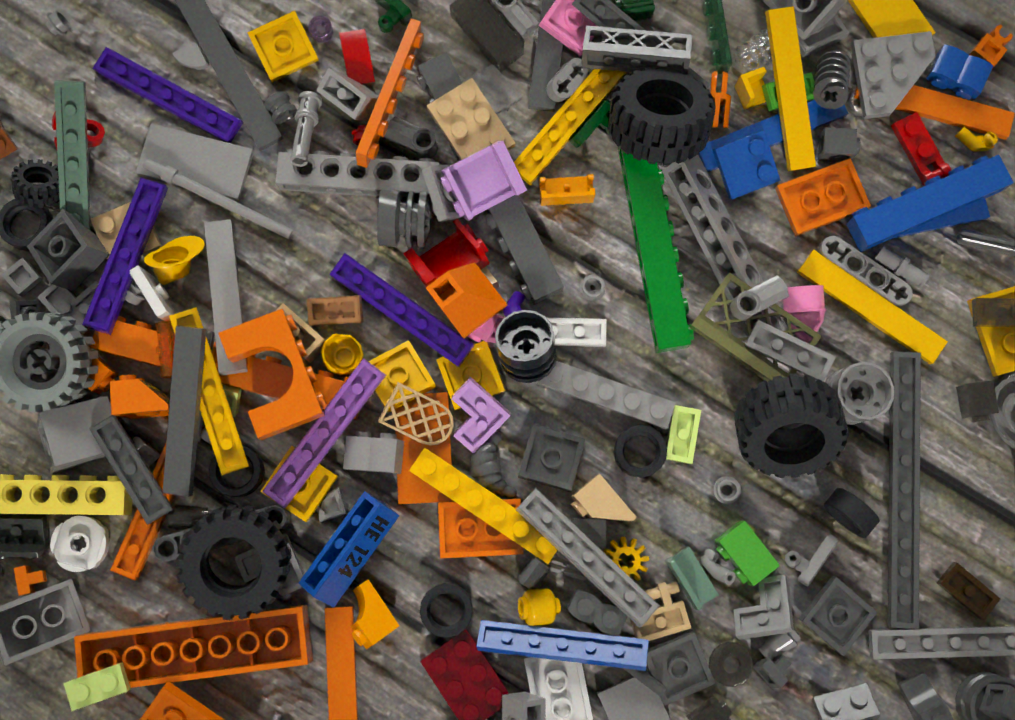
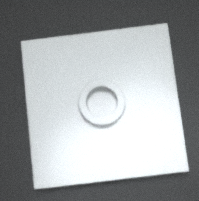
M140 266L131 269V276L156 316L172 325L169 315L176 314V311L168 300L169 295L165 288L158 284L154 276Z

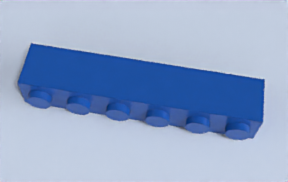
M985 155L973 161V166L965 169L963 165L948 172L949 176L943 179L940 176H936L924 183L925 186L922 188L910 187L900 193L901 197L893 200L890 196L877 202V207L869 210L868 207H863L852 213L853 218L846 225L859 251L863 252L1004 191L1014 182L1000 155L988 158Z

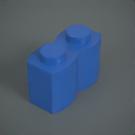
M944 44L938 51L926 79L938 89H951L956 93L957 97L975 100L981 94L993 65L981 58L968 55L956 47Z

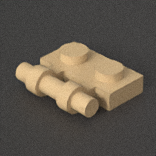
M665 582L659 583L656 588L645 591L653 600L661 598L663 606L658 607L642 627H638L630 619L635 638L648 639L649 641L691 629L684 602L681 600L672 603L670 595L680 592L677 582L669 584Z

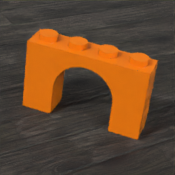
M283 309L218 333L227 358L232 363L260 352L274 351L285 355L292 364L293 381L287 393L276 401L248 411L257 438L260 440L325 416L323 408L327 407L322 392L316 393L313 382H316L317 378L312 366L306 367L303 357L307 356L302 340L296 341L293 331L298 330L292 314L286 315Z

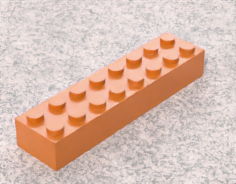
M307 604L263 610L258 614L253 612L249 618L241 620L239 615L234 616L232 620H223L222 615L215 616V618L191 619L74 636L77 678L123 662L130 688L164 684L167 681L179 682L308 665L313 661Z

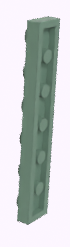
M55 80L60 212L62 209L68 211L91 231L86 86L83 81Z

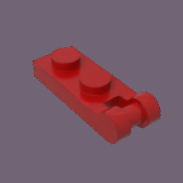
M917 112L891 125L923 186H925L924 183L936 176H940L941 179L949 176L948 172L951 171V167L943 160ZM930 164H932V166L935 169L932 172L927 168V166Z

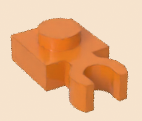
M1000 24L990 34L987 33L982 37L969 55L981 58L995 67L1008 50L1004 46L1013 38V34L1010 33L1007 37H1002L999 33L1002 28Z

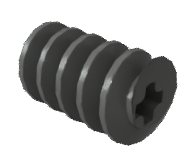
M837 50L828 51L822 54L817 61L813 96L816 103L823 108L836 109L842 107L848 99L850 58L846 53Z

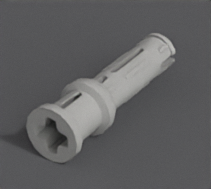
M312 91L300 93L298 97L300 106L299 110L295 113L297 128L290 161L293 165L299 167L305 166L308 163L307 159L313 127L319 122L317 112L318 108L322 105L320 95Z

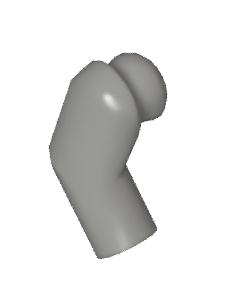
M706 549L704 556H701V564L713 578L727 585L732 584L735 581V573L716 564L719 554Z

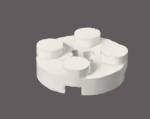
M71 517L64 523L59 524L54 530L50 542L51 552L54 553L55 558L58 560L56 562L68 571L82 572L97 568L105 559L109 550V531L107 527L103 526L100 521L93 517ZM83 536L87 544L79 552L77 551L78 546L74 544V541Z

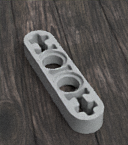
M829 236L819 244L818 253L895 306L901 307L911 300L913 291L906 282L841 238ZM834 244L836 252L830 255L827 252L829 249L827 246ZM846 251L848 254L839 262L838 259L841 257V254ZM854 257L860 261V269L858 271L848 268V258ZM877 272L882 276L883 282L881 286H875L870 282L869 277L871 273ZM889 282H892V284L889 286L890 289L884 292L883 289L889 284ZM901 289V296L904 298L896 300L894 298L896 296L894 291Z

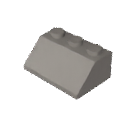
M848 0L762 1L771 9L794 6L797 33L803 40H806L829 22Z

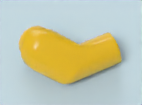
M965 126L955 135L958 140L973 152L989 151L994 148L998 141L997 135L993 132L975 136Z

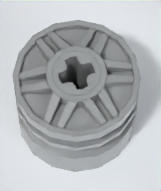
M859 362L834 372L825 381L837 392L841 400L846 422L850 425L881 417L889 410L894 400V386L890 376L883 368L874 363Z

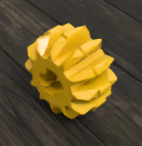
M624 536L620 537V547L615 540H611L610 544L614 551L604 549L603 552L610 555V559L629 577L632 574L633 578L639 581L641 577L637 570L639 569L643 572L648 570L647 567L640 565L641 561H649V556L639 555L646 549L645 546L641 545L634 549L637 544V539L632 538L627 546V540ZM622 553L626 556L631 555L632 560H629L631 562L629 567L619 565L618 560H622L619 558Z

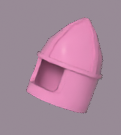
M824 286L787 287L789 297L783 300V309L818 332L824 322L825 312L827 311L824 301ZM791 323V328H792V329H798L796 326H794V325ZM803 331L794 333L800 340L806 343L812 339Z

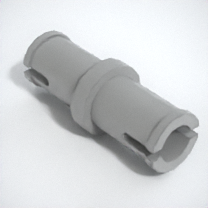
M884 245L874 258L875 261L894 271V275L897 277L899 275L919 289L930 276L929 273L911 264L909 258L906 256L904 258L900 257Z

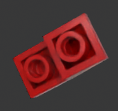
M365 29L340 32L339 37L347 77L360 84L375 82Z

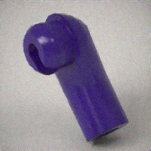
M519 291L513 292L507 302L508 306L503 309L505 317L512 312L522 310L520 306L525 300L524 294Z

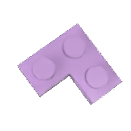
M471 377L451 398L470 415L454 432L453 436L473 454L511 416V412Z

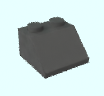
M64 209L27 246L50 284L73 292L109 256L99 238Z

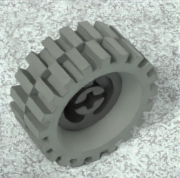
M61 313L19 314L15 316V319H7L3 322L2 325L5 329H0V393L4 392L5 395L1 400L6 404L16 403L14 408L18 410L28 409V412H40L76 403L75 399L83 398L87 394L83 388L92 387L95 381L89 378L90 374L98 372V366L92 365V359L99 358L98 351H91L89 347L95 344L93 337L83 336L88 330L83 325H74L77 321L76 319L63 317ZM43 341L50 345V348L35 350ZM59 368L58 373L50 381L42 378V374L57 372L56 369Z

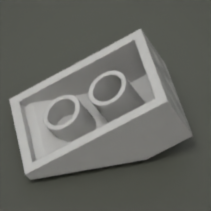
M72 579L0 606V660L2 666L74 638V636L91 631Z

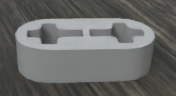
M571 59L549 81L546 91L551 100L555 102L564 101L586 79L588 68H582V59ZM575 67L578 71L576 72V76L571 78L570 74L573 72V68ZM564 83L565 86L562 88L561 93L557 91L558 85Z

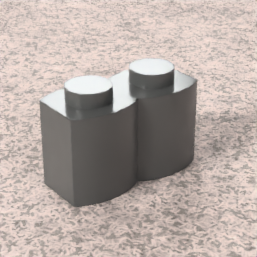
M581 589L574 590L566 606L574 617L584 622H593L598 629L609 635H619L627 619V616L615 605L600 602L593 594Z

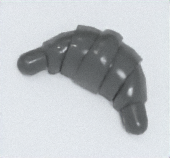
M494 432L471 455L470 474L475 479V482L493 494L513 498L516 496L517 491L514 487L506 485V482L503 480L500 473L501 465L495 453L497 450L496 446L501 441L502 436L500 433Z

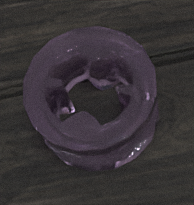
M318 15L310 20L308 29L311 37L316 42L324 43L332 38L333 28L327 17ZM320 24L325 28V32L322 34L319 31L317 32L316 28Z

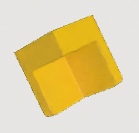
M765 67L740 75L734 86L744 110L766 102L762 90V85L765 84L763 77L767 72Z

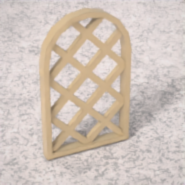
M400 382L395 386L378 419L379 423L416 440L418 443L430 446L438 445L445 441L451 434L454 425L452 414L443 404ZM402 387L413 392V394L405 396ZM399 389L401 398L393 400ZM419 396L431 402L421 404ZM416 397L418 406L409 409L406 400ZM403 401L405 411L395 413L393 404ZM436 404L446 411L438 413ZM432 405L435 414L425 417L423 408ZM390 407L392 415L384 417ZM420 410L422 419L413 422L410 412ZM407 414L409 423L400 426L397 417ZM448 414L450 423L442 426L440 416ZM394 418L396 427L384 421ZM436 418L439 427L429 430L427 421ZM424 423L426 432L416 434L414 425ZM411 427L413 435L403 431L402 429ZM448 428V431L445 434L443 429ZM440 431L442 438L433 441L431 434ZM427 435L429 442L419 438Z

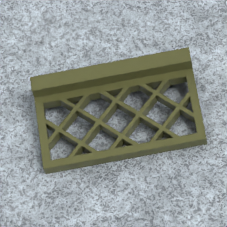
M729 272L690 328L767 382L773 380L775 376L781 375L783 378L789 377V374H795L796 370L791 368L787 373L778 367L777 361L773 360L772 363L765 358L767 356L745 346L746 344L742 341H747L752 332L750 320L765 318L766 324L771 326L769 317L781 316L786 319L787 330L783 332L793 336V333L803 331L813 338L809 343L812 346H815L822 336L776 304L768 307L774 313H768V308H766L762 315L752 316L745 320H729L727 304H731L732 300L726 301L725 287L731 281L740 288L741 293L752 288ZM721 294L722 302L715 303V301ZM741 299L740 302L743 303V309L748 311L746 303L748 300ZM723 305L726 321L714 322L705 315L711 307ZM746 321L748 337L736 338L732 335L730 324ZM791 323H792L794 326H796L798 329H792V328H791ZM725 324H726V326H727V331H726L724 328H722L721 326H719V325H725Z

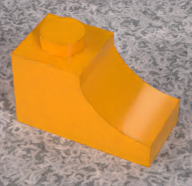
M369 579L353 590L358 601V617L356 622L351 625L353 629L352 636L357 644L364 646L365 649L370 648L400 626Z

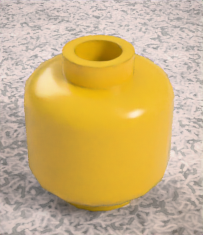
M548 588L526 590L523 596L518 599L519 617L529 626L550 625L561 611L559 598H555L553 592Z

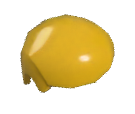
M337 333L324 341L321 350L323 364L329 371L338 375L352 374L364 356L361 344L351 335Z

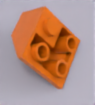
M475 262L447 271L426 287L431 297L463 339L508 306Z

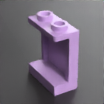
M503 140L497 141L441 170L443 177L440 178V181L447 193L452 192L456 200L452 203L459 217L464 216L468 221L473 219V216L494 205L527 191Z

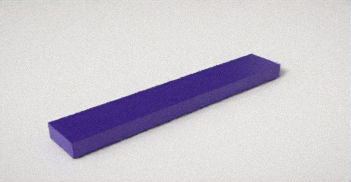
M105 47L92 68L96 73L223 142L231 143L243 124L241 119L108 47Z
M140 178L82 323L85 328L111 335L126 298L127 290H129L133 280L130 270L138 266L167 193V185Z
M346 253L343 254L329 274L357 295H361V298L458 367L461 366L475 346Z

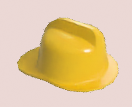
M197 236L176 238L158 250L147 254L144 262L153 268L159 283L166 285L189 274L191 259L203 251L205 247L204 240Z

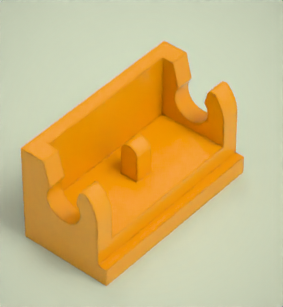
M588 174L587 176L561 178L540 177L541 206L593 203L595 198V188H593L594 175Z

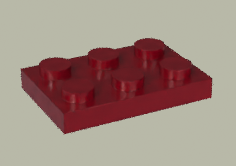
M467 628L421 659L420 663L458 720H486L502 708V695L510 693L483 652L477 651V643Z

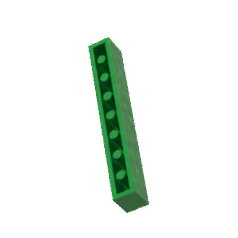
M618 146L655 353L688 348L691 345V341L694 340V332L690 328L691 324H687L686 314H689L687 299L682 298L681 288H684L683 275L681 272H677L676 262H679V253L677 246L672 245L671 236H674V227L672 220L668 221L666 211L669 210V201L667 195H663L661 185H664V174L662 169L658 170L657 162L656 164H650L647 160L641 159L639 161L634 159L632 154L629 153L627 155Z

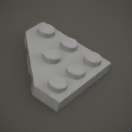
M931 31L853 40L851 50L863 119L890 116L936 56Z

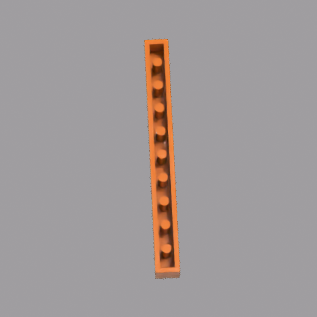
M118 316L111 335L95 330L93 335L95 344L90 345V348L172 371L175 342L173 330L162 328V331L158 332L151 330L152 325L136 321L135 325L126 323L127 319ZM214 342L212 355L218 371L216 342ZM256 354L247 357L248 372L222 376L219 374L221 383L224 385L241 388L242 390L275 399H280L284 396L293 381L292 367L282 365L281 359L266 356V359L263 360L256 358ZM319 370L318 374H315L317 381L313 382L316 393L322 392L328 405L349 377H345L344 381L334 379L335 374ZM359 412L355 416L354 420L358 419Z

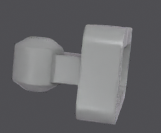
M829 533L810 562L800 557L796 551L788 552L785 556V562L789 567L795 568L796 571L801 573L798 581L808 587L838 544L839 539ZM795 557L796 561L792 562L790 558Z

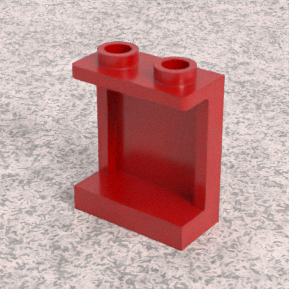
M455 219L453 223L457 231L421 256H418L413 248L403 253L413 271L426 287L449 270L474 262L482 270L490 264L485 255L488 252L486 245L480 238L475 240L476 235L468 224L463 226L458 219Z

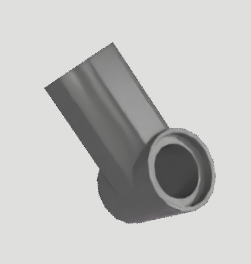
M395 116L393 119H390L384 136L385 139L415 152L419 158L431 159L437 154L438 144L434 133L430 129L419 128ZM422 141H431L428 147H419Z

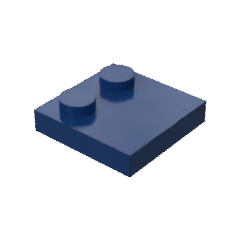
M764 130L712 149L729 199H735L781 181Z

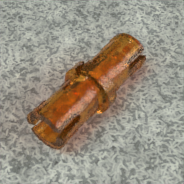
M160 321L156 323L158 337L156 354H159L160 377L172 378L174 330L171 321Z

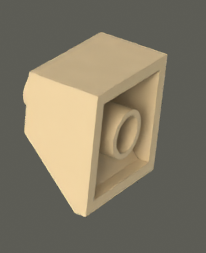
M601 474L594 476L571 496L574 500L571 506L581 517L586 515L588 518L633 521L637 518Z

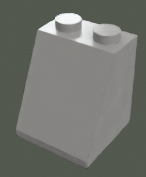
M108 396L39 413L36 426L51 476L106 458L89 428L111 416V403Z

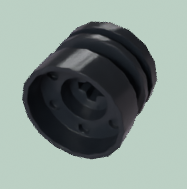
M531 310L512 312L503 318L497 327L495 335L503 371L511 379L523 383L540 381L548 376L555 367L557 358L554 331L549 320L544 315Z

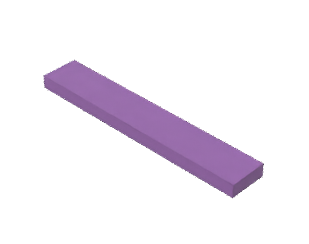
M363 358L324 409L325 416L315 421L262 492L280 506L286 508L386 377V374Z

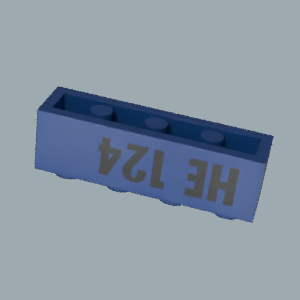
M364 491L301 578L299 584L312 597L335 607L400 515L385 503Z

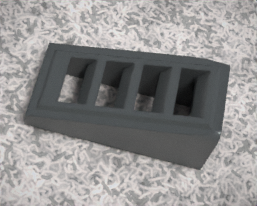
M532 557L519 574L518 581L529 589H537L550 569L537 558Z

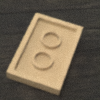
M470 78L427 105L429 113L460 160L497 141L503 140L508 151L515 147L516 143L473 78Z

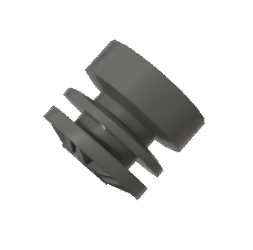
M381 189L377 213V238L379 246L397 247L400 235H405L407 248H412L414 236H417L418 248L426 247L431 231L432 216L428 192L421 191L419 203H415V192L409 191L407 202L403 203L400 190Z

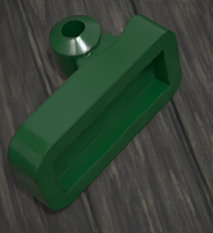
M375 0L387 11L385 15L378 19L379 29L383 33L391 32L393 25H396L399 21H401L402 25L406 26L410 19H413L410 8L401 0Z
M607 100L603 101L569 142L576 148L580 147L599 125L606 129L607 134L610 135L608 119L611 103Z

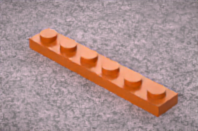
M410 19L356 150V160L359 166L368 168L370 160L376 159L379 150L378 140L380 136L384 137L387 132V118L389 114L393 115L396 110L398 91L403 92L407 79L405 74L407 70H412L415 62V55L413 54L416 48H421L424 33H421V21Z

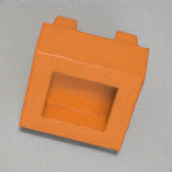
M28 565L14 568L19 596L35 593V584L48 581L46 570L31 572V566Z

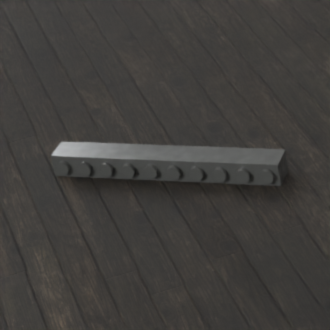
M447 52L418 65L420 75L416 77L422 91L427 90L431 97L428 99L429 104L462 84ZM451 146V149H452V152H453L455 158H456L457 160L460 159V158L458 157V155L456 154V152L454 151V149L452 148V146ZM514 195L487 209L488 214L485 215V218L491 230L496 228L500 236L497 238V242L503 253L508 252L512 260L508 264L515 277L519 275L523 285L520 288L525 299H531L533 305H536L563 292L564 286L519 196Z

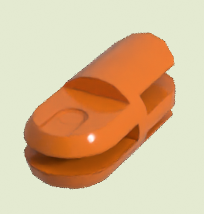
M714 71L712 73L710 92L716 109L712 127L718 128L720 105H725L723 128H728L731 96L726 94L728 73L723 71L720 93L716 92L718 71Z

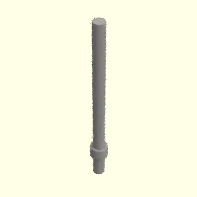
M149 158L143 163V168L161 176V180L171 185L175 183L287 239L293 233L292 229L179 174L177 169L169 165L165 167Z

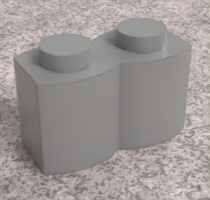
M355 431V436H346L343 469L401 474L404 441L396 439L397 434L380 433V438H371L372 433Z

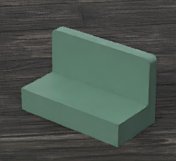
M686 547L665 560L694 609L701 610L703 604L719 595L690 547Z

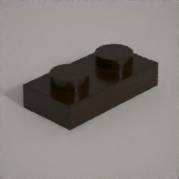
M952 562L937 581L941 588L980 620H985L1001 600V598L957 562Z

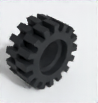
M32 159L28 160V164L21 162L19 167L15 166L13 168L14 172L12 171L11 174L12 192L16 200L20 199V203L24 205L28 202L29 207H34V204H38V208H44L43 204L45 203L49 207L53 205V201L55 203L60 201L57 165L52 166L50 161L43 164L41 159H38V163H34Z

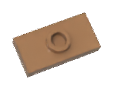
M361 295L307 299L309 326L363 322Z

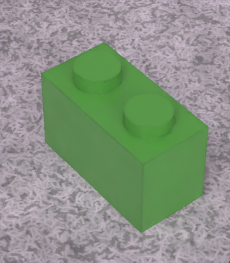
M746 521L737 522L714 540L718 545L716 548L717 553L725 562L729 560L736 568L733 572L742 584L747 583L748 585L755 586L780 566Z

